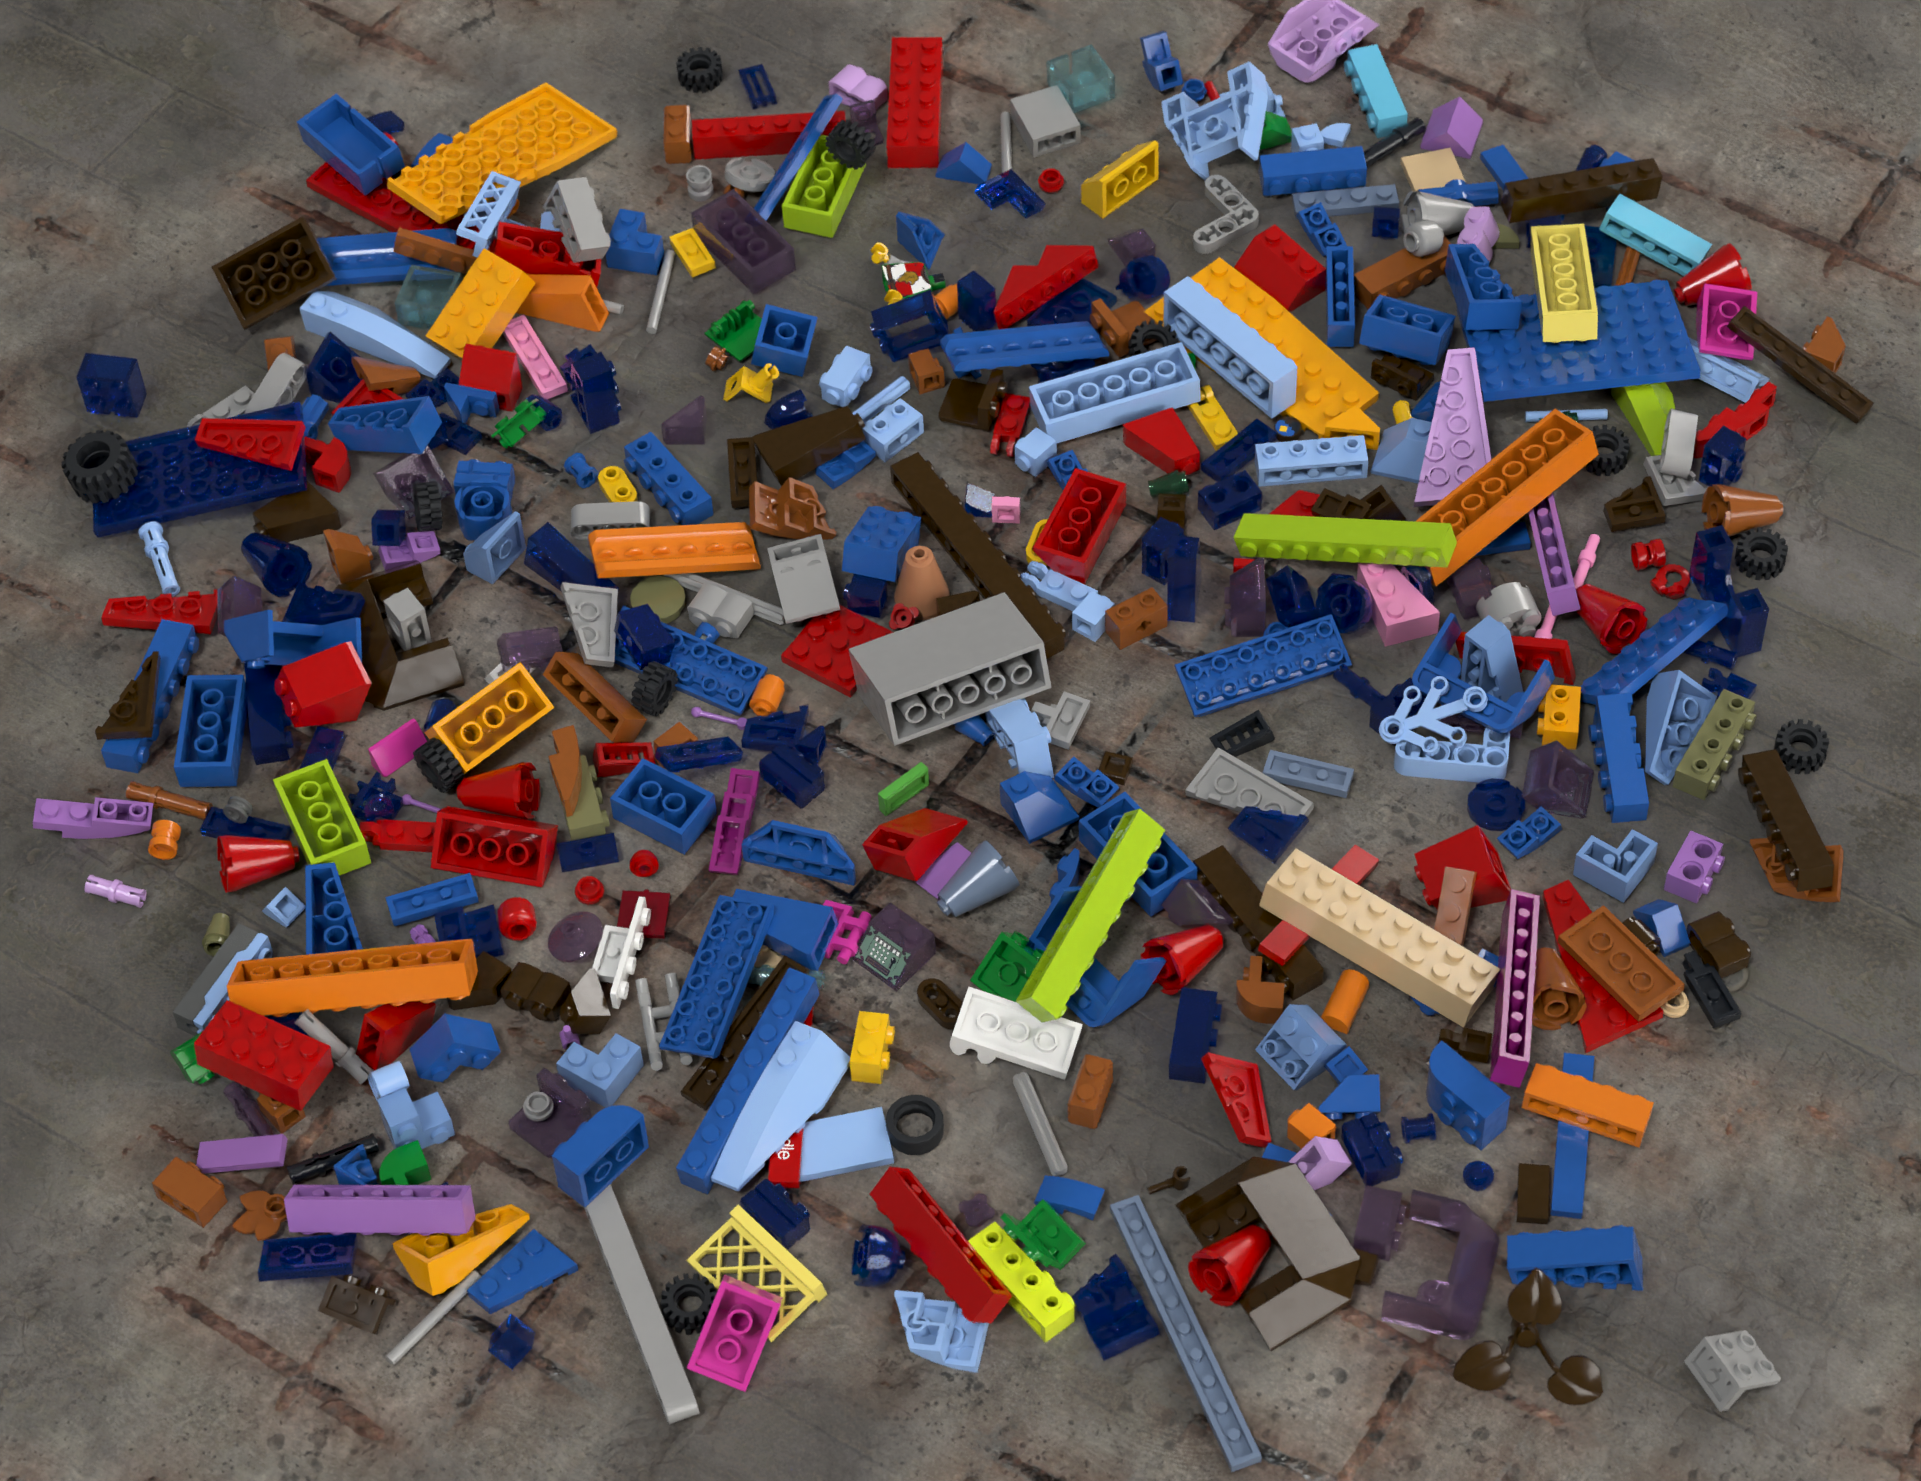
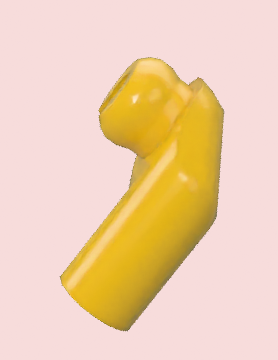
M1399 400L1395 402L1392 412L1396 424L1414 418L1411 416L1410 404L1407 401Z

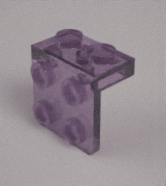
M544 1067L536 1077L539 1092L545 1093L553 1101L554 1110L552 1115L543 1121H532L525 1116L524 1110L521 1108L509 1120L508 1124L510 1130L544 1156L551 1158L556 1147L560 1143L569 1140L575 1134L577 1128L583 1122H588L592 1116L589 1106L590 1100L587 1095L579 1089L575 1091L560 1074H553Z

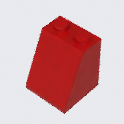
M350 641L282 666L279 676L275 680L274 687L276 694L280 696L284 704L286 715L290 717L294 727L297 728L357 721L372 683Z
M1478 825L1414 854L1418 864L1414 866L1415 873L1419 881L1424 882L1426 888L1422 890L1424 899L1429 906L1434 905L1437 910L1445 866L1477 872L1470 908L1503 902L1508 899L1511 887L1499 853Z

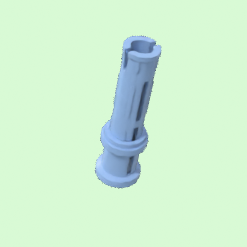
M158 522L145 523L138 531L140 538L144 540L146 545L144 548L145 554L153 561L163 594L171 593L173 597L180 592V587L167 555L169 545L163 539L162 525Z

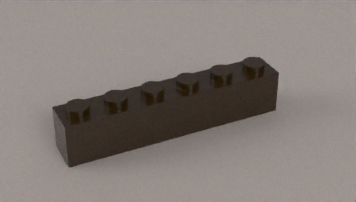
M1654 158L1506 182L1501 207L1508 222L1515 223L1610 207L1619 194L1634 202L1657 199L1663 176Z
M1777 750L1742 755V767L1738 768L1739 781L1742 785L1745 784L1747 788L1749 802L1751 804L1754 803L1756 806L1758 820L1760 823H1764L1769 842H1773L1775 845L1778 861H1783L1788 881L1793 882L1797 892L1832 886L1834 863Z
M1223 845L1193 860L1197 867V888L1203 889L1208 895L1211 906L1215 910L1219 909L1224 915L1228 927L1233 931H1237L1245 948L1248 951H1253L1256 956H1263L1262 969L1265 972L1269 971L1275 978V983H1285L1284 993L1286 992L1292 1001L1322 985L1324 968L1304 944L1283 966L1258 951L1260 943L1275 929L1282 919L1259 906L1263 895L1262 892Z

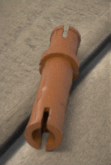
M131 781L126 790L127 799L153 803L154 809L160 807L208 821L212 814V803L171 793L157 785L151 787Z

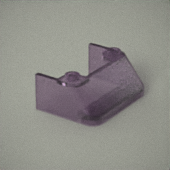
M1413 1189L1409 1220L1458 1231L1460 1235L1447 1283L1438 1280H1428L1421 1284L1416 1298L1385 1291L1381 1320L1458 1340L1470 1339L1476 1334L1499 1248V1236L1495 1230L1464 1202Z

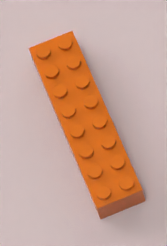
M1557 409L1551 411L1415 521L1451 524L1457 544L1448 567L1411 565L1406 567L1435 587L1438 586L1597 457L1599 453L1593 431Z
M473 939L238 961L228 981L227 991L229 1001L262 1016L283 1017L289 1013H303L307 1009L312 1014L326 1009L338 1012L346 1010L348 1007L357 1006L369 1009L378 1004L388 1003L392 1006H399L409 1001L430 1003L440 998L460 1000L470 996L478 968Z

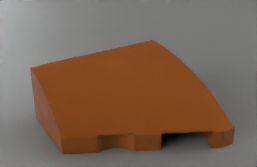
M352 357L351 362L358 378L364 379L369 391L390 388L395 394L418 391L421 375L414 367L362 357Z

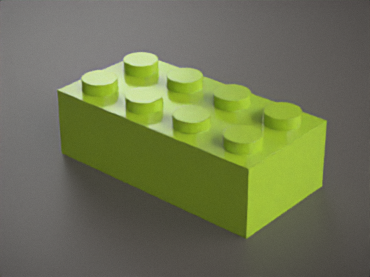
M820 135L799 168L782 204L784 228L833 238L866 163L862 168L859 167L858 169H854L853 166L851 169L847 168L845 163L842 166L839 164L840 160L838 158L834 160L833 153L829 154V147H826L825 144L827 136Z
M327 759L273 779L278 800L308 865L335 862L340 876L371 864L366 841Z

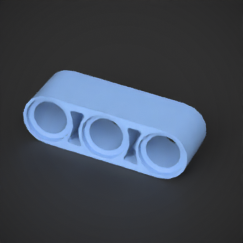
M400 1061L374 1070L368 1075V1081L376 1100L403 1088L407 1090L409 1087L407 1076Z

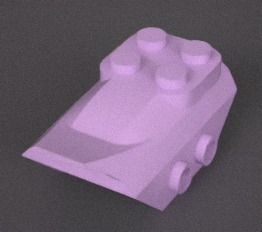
M1303 0L1288 10L1268 45L1271 55L1281 69L1302 82L1308 83L1317 80L1336 65L1337 57L1361 41L1364 36L1378 27L1379 24L1340 0Z

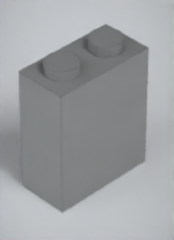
M1058 85L1010 99L1011 119L1033 158L1081 143V125Z

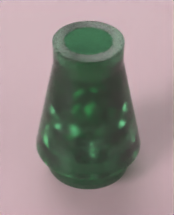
M1178 469L1148 481L1151 497L1159 496V493L1183 494L1189 492L1186 472H1179Z

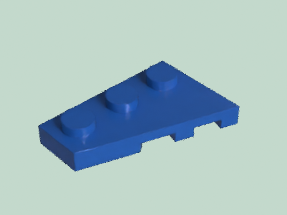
M533 1229L475 1282L467 1292L473 1301L489 1314H492L524 1298L526 1293L540 1286L544 1288L552 1284L554 1279L566 1273L570 1275L579 1270L573 1260Z

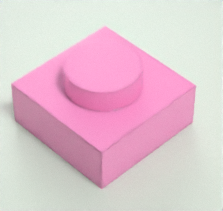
M1008 496L992 497V522L1020 524V498Z

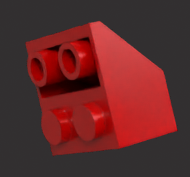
M465 344L459 385L496 392L499 409L513 412L523 389L517 353L487 348L481 345Z

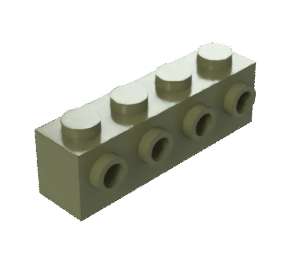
M1723 689L1675 770L1674 788L1702 800L1706 799L1710 791H1716L1721 780V776H1719L1721 771L1728 770L1733 759L1732 752L1740 750L1745 735H1743L1745 730L1750 731L1756 721L1757 715L1753 714L1754 701Z

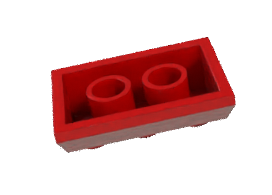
M1276 224L1256 235L1234 266V269L1273 297L1289 312L1321 294L1326 288V268Z

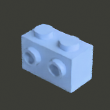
M899 398L892 405L885 407L883 412L874 419L868 420L865 423L866 427L862 428L866 437L864 442L876 451L877 457L887 462L924 433L923 415Z

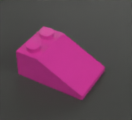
M1704 283L1697 301L1696 331L1698 351L1700 353L1753 360L1754 347L1730 330L1727 325L1744 306L1756 314V291Z
M724 1274L687 1369L746 1392L783 1298Z

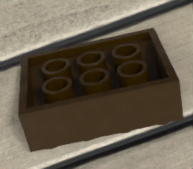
M303 216L212 266L244 330L337 280L317 237Z

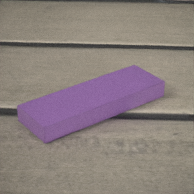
M284 1134L200 1142L196 1166H198L202 1174L283 1166L288 1139Z

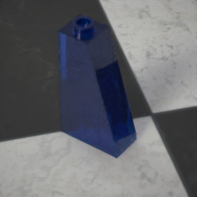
M549 522L528 538L524 564L560 591L562 582L619 589L609 578H597L595 565Z
M1171 535L1168 552L1167 620L1195 623L1202 580L1200 538Z

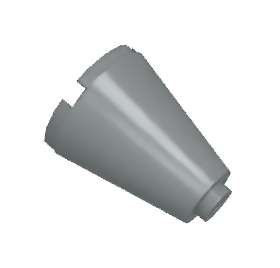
M1410 191L1406 195L1403 206H1408L1407 214H1402L1404 234L1409 225L1423 220H1433L1442 229L1444 236L1461 232L1465 228L1464 219L1466 213L1474 206L1469 202L1420 191Z

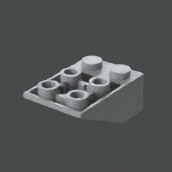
M821 534L767 548L786 624L840 610Z

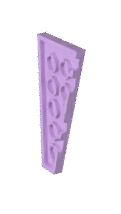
M1475 347L1447 350L1413 507L1436 505L1491 460Z

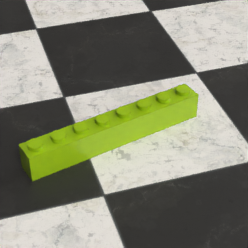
M1250 513L1243 514L1233 537L1240 555L1244 557L1448 567L1457 544L1450 523Z
M1140 808L1123 814L1016 1000L1019 1005L1041 1023L1057 1020L1065 1013L1067 1001L1080 987L1081 982L1079 980L1083 973L1093 964L1095 952L1107 940V931L1111 924L1120 917V909L1125 900L1133 894L1135 890L1134 884L1138 877L1148 868L1147 861L1151 854L1161 845L1160 839L1165 829Z

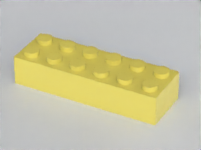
M1584 224L1532 226L1531 259L1542 341L1558 343L1561 341L1577 340L1583 342L1597 339L1598 311Z

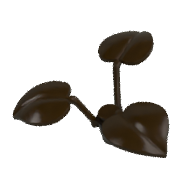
M1537 1267L1514 1287L1508 1297L1507 1307L1513 1318L1511 1321L1513 1335L1508 1337L1506 1350L1502 1353L1499 1344L1495 1341H1480L1463 1353L1453 1370V1377L1458 1382L1477 1390H1495L1501 1387L1510 1375V1366L1505 1359L1510 1356L1514 1344L1516 1343L1521 1347L1536 1345L1550 1368L1556 1372L1547 1381L1548 1390L1555 1399L1564 1404L1582 1405L1596 1400L1603 1393L1600 1371L1590 1358L1582 1355L1569 1356L1562 1361L1559 1368L1543 1346L1539 1338L1536 1322L1542 1325L1554 1323L1561 1313L1562 1302L1552 1280Z

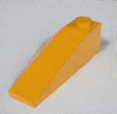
M513 1204L476 1214L475 1220L467 1233L452 1236L448 1233H433L431 1235L412 1233L394 1242L393 1249L414 1284L434 1296L442 1294L448 1288L460 1283L530 1220L529 1213Z

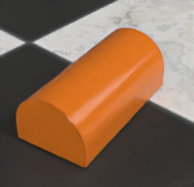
M1351 969L1342 971L1321 1016V1019L1331 1029L1348 1034L1369 989L1367 977Z

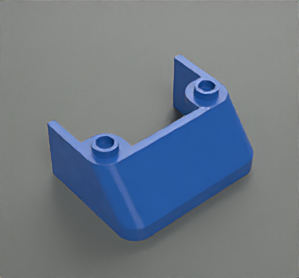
M265 610L223 621L224 634L240 661L247 664V668L250 669L264 668L265 665L285 666L350 641L362 662L361 618L356 617L326 625L273 621V610Z
M1451 612L1412 676L1413 685L1418 687L1424 696H1427L1433 678L1437 676L1445 677L1449 684V691L1445 695L1440 696L1437 703L1441 705L1463 699L1464 692L1468 688L1473 687L1459 679L1462 669L1461 664L1456 657L1448 654L1462 632L1456 615ZM1543 661L1525 692H1517L1511 695L1507 702L1486 693L1488 702L1483 710L1479 712L1466 710L1459 714L1497 733L1511 731L1534 714L1554 681L1555 675L1550 661ZM1439 682L1435 688L1442 689L1445 683ZM1474 698L1471 704L1478 705L1481 699Z
M1082 886L1060 888L1029 938L1027 945L1034 951L1036 948L1045 951ZM1094 957L1093 964L1083 973L1079 980L1081 982L1080 987L1070 996L1066 1005L1089 1027L1104 1026L1145 996L1167 960L1163 957L1135 960L1128 972L1118 981Z

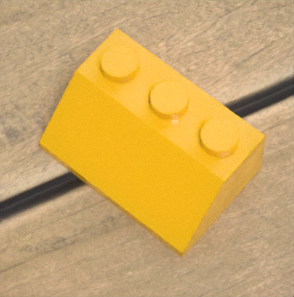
M1154 140L1137 145L1128 152H1124L1120 158L1110 165H1106L1096 175L1086 179L1081 184V203L1103 219L1157 181L1159 143Z

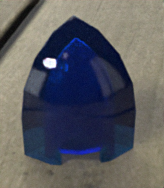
M797 390L782 397L769 408L765 415L764 423L770 429L813 417L812 413H809L804 406V402L807 399L802 390Z

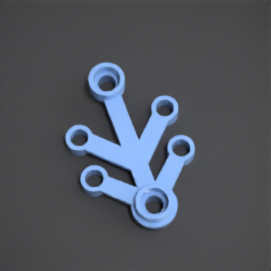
M1437 676L1432 679L1431 689L1417 715L1407 718L1412 705H1417L1422 700L1419 688L1409 686L1404 690V698L1395 715L1388 716L1381 722L1379 726L1380 736L1385 742L1390 744H1397L1404 740L1422 748L1427 756H1434L1439 752L1440 746L1437 739L1431 736L1425 738L1411 731L1412 729L1418 727L1426 728L1449 738L1454 746H1462L1467 741L1465 730L1461 727L1449 726L1438 720L1466 710L1472 712L1483 710L1488 702L1486 693L1482 688L1473 686L1464 692L1463 699L1434 708L1440 696L1445 695L1449 691L1447 679L1443 676ZM1443 682L1445 686L1442 689H1436V684ZM1411 692L1418 693L1414 699H1409L1408 695ZM1474 698L1481 699L1478 705L1471 704ZM1392 727L1399 728L1396 734L1389 733ZM1462 733L1463 736L1460 740H1454V734ZM1428 743H1435V747L1432 750L1425 749Z

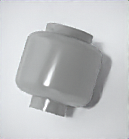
M1423 220L1408 226L1403 241L1405 248L1411 254L1422 257L1440 250L1444 234L1436 222L1433 220Z

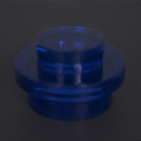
M1473 1161L1465 1166L1463 1180L1471 1190L1483 1191L1493 1183L1494 1172L1487 1163Z

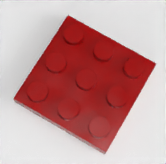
M839 604L840 610L813 617L781 654V660L790 667L851 698L857 691L849 648L894 632Z

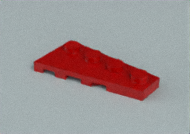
M202 418L195 441L199 447L292 471L306 427L303 421Z
M1461 632L1455 642L1461 659H1463L1465 634L1467 632ZM1511 636L1519 673H1522L1523 669L1537 672L1543 661L1547 660L1550 661L1555 677L1564 678L1565 684L1574 686L1576 674L1567 640Z

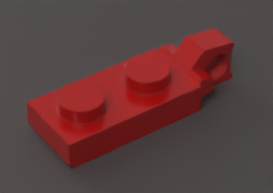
M384 819L377 820L376 823L360 822L359 829L365 841L373 842V845L380 846V850L432 853L436 822Z

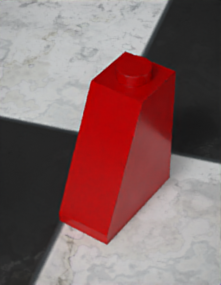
M1173 407L1123 424V442L1125 446L1173 478L1189 475L1200 470V451Z
M409 1001L403 1005L392 1006L388 1003L364 1014L356 1055L373 1070L391 1064L431 1028L436 1004L434 1002L421 1003L420 1001Z

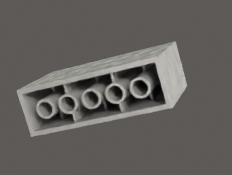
M1005 592L849 648L858 695L894 746L1052 688L1044 643Z

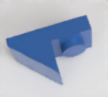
M451 383L445 384L447 403L462 427H465L471 413L480 416L497 417L500 409L496 392Z

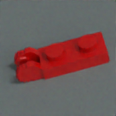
M1006 393L993 431L990 446L991 454H997L1000 443L1007 442V456H1014L1015 445L1022 438L1031 408L1030 397Z

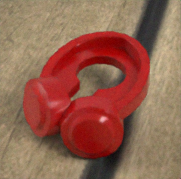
M1665 565L1658 570L1656 577L1650 581L1651 588L1661 596L1665 595L1670 599H1679L1685 595V591L1689 586L1690 574L1681 565ZM1669 572L1679 573L1682 579L1674 582L1673 586L1666 588L1665 586L1668 582L1666 574Z

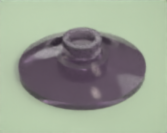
M572 913L561 919L553 927L548 938V949L553 957L559 961L573 962L580 960L592 953L599 945L603 936V925L593 913Z

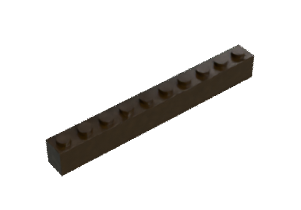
M919 452L890 465L892 485L916 515L921 517L924 525L983 599L1005 592L1042 639L1046 659L1063 651L1066 633L1061 623H1056L1051 617L1048 607L1036 599L1032 587L1024 584L1015 567L1011 568L1002 550L996 549L992 544L989 534L978 527L973 514L965 511L960 498L957 495L953 496L949 491L946 481L936 475L931 462L924 460Z

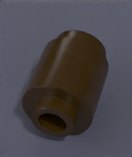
M1629 917L1622 922L1655 956L1658 954L1661 939L1642 920Z

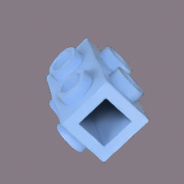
M846 346L841 354H837L828 372L822 374L819 381L822 400L832 405L845 407L848 406L851 400L856 399L860 387L872 375L873 368L870 364V354Z

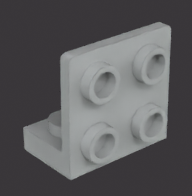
M1745 1330L1704 1337L1684 1361L1719 1411L1729 1410L1745 1390L1775 1385L1781 1380L1773 1364L1767 1360L1757 1346L1755 1339Z

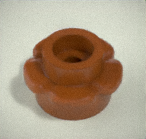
M715 346L709 353L705 365L711 367L712 371H715L716 368L722 370L728 360V356L725 355L726 348L720 349Z

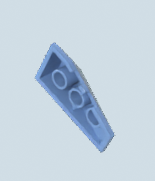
M1680 670L1657 673L1652 679L1647 696L1645 772L1663 785H1669L1673 779L1676 768L1710 713L1717 697Z

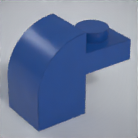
M1161 31L1141 37L1140 41L1145 59L1142 63L1146 76L1152 86L1162 91L1184 84L1179 60L1171 55L1167 33Z

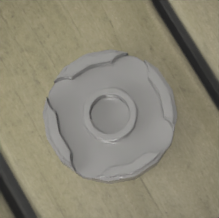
M743 157L730 160L726 164L724 177L728 183L741 190L751 192L764 191L774 177L775 170L762 160L754 158L750 162L745 161Z

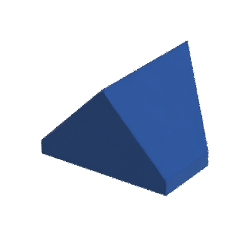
M898 212L896 215L898 242L930 270L945 234L929 219Z
M363 1144L357 1146L333 1166L339 1185H378L377 1177L370 1160L367 1158Z

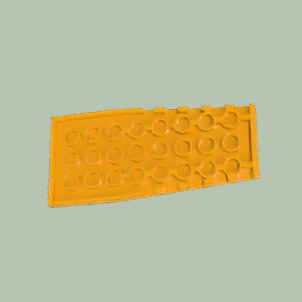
M545 82L485 115L470 125L469 132L466 134L459 132L454 135L453 142L449 145L442 143L437 146L436 153L432 156L423 155L419 158V164L415 167L406 166L401 170V176L395 180L389 177L387 188L437 223L443 224L468 212L491 171L520 181V187L565 167L617 137V129ZM493 182V185L496 189L506 187L499 183ZM494 197L485 198L487 203L495 199Z
M1220 257L1191 277L1193 281L1200 283L1210 295L1218 298L1232 313H1236L1250 328H1254L1268 343L1274 344L1277 350L1285 357L1295 362L1297 366L1296 403L1279 413V415L1283 417L1288 415L1296 418L1301 423L1302 430L1310 429L1320 439L1325 438V425L1329 420L1355 405L1362 411H1365L1378 401L1379 392L1278 301ZM1164 297L1144 311L1152 319H1155L1157 325L1159 320L1164 321ZM1184 346L1187 353H1193L1186 346ZM1196 356V360H1198L1200 363H1202L1203 365H1205V366H1207L1208 368H1210L1211 370H1213V369H1212L1211 367H1209L1205 362H1203L1199 357Z

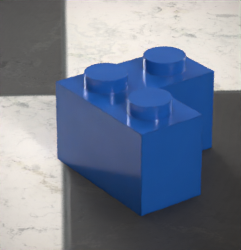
M619 209L609 233L611 244L606 252L607 267L657 276L664 259L662 235L647 233L644 212Z
M444 1014L409 1049L418 1077L441 1083L459 1065L483 1070L501 1052L491 1023Z

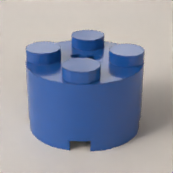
M487 478L476 479L469 482L470 486L463 490L461 488L457 492L455 508L459 527L465 539L470 541L476 540L481 534L513 513L509 492L506 488L504 489L500 486V483L496 480Z

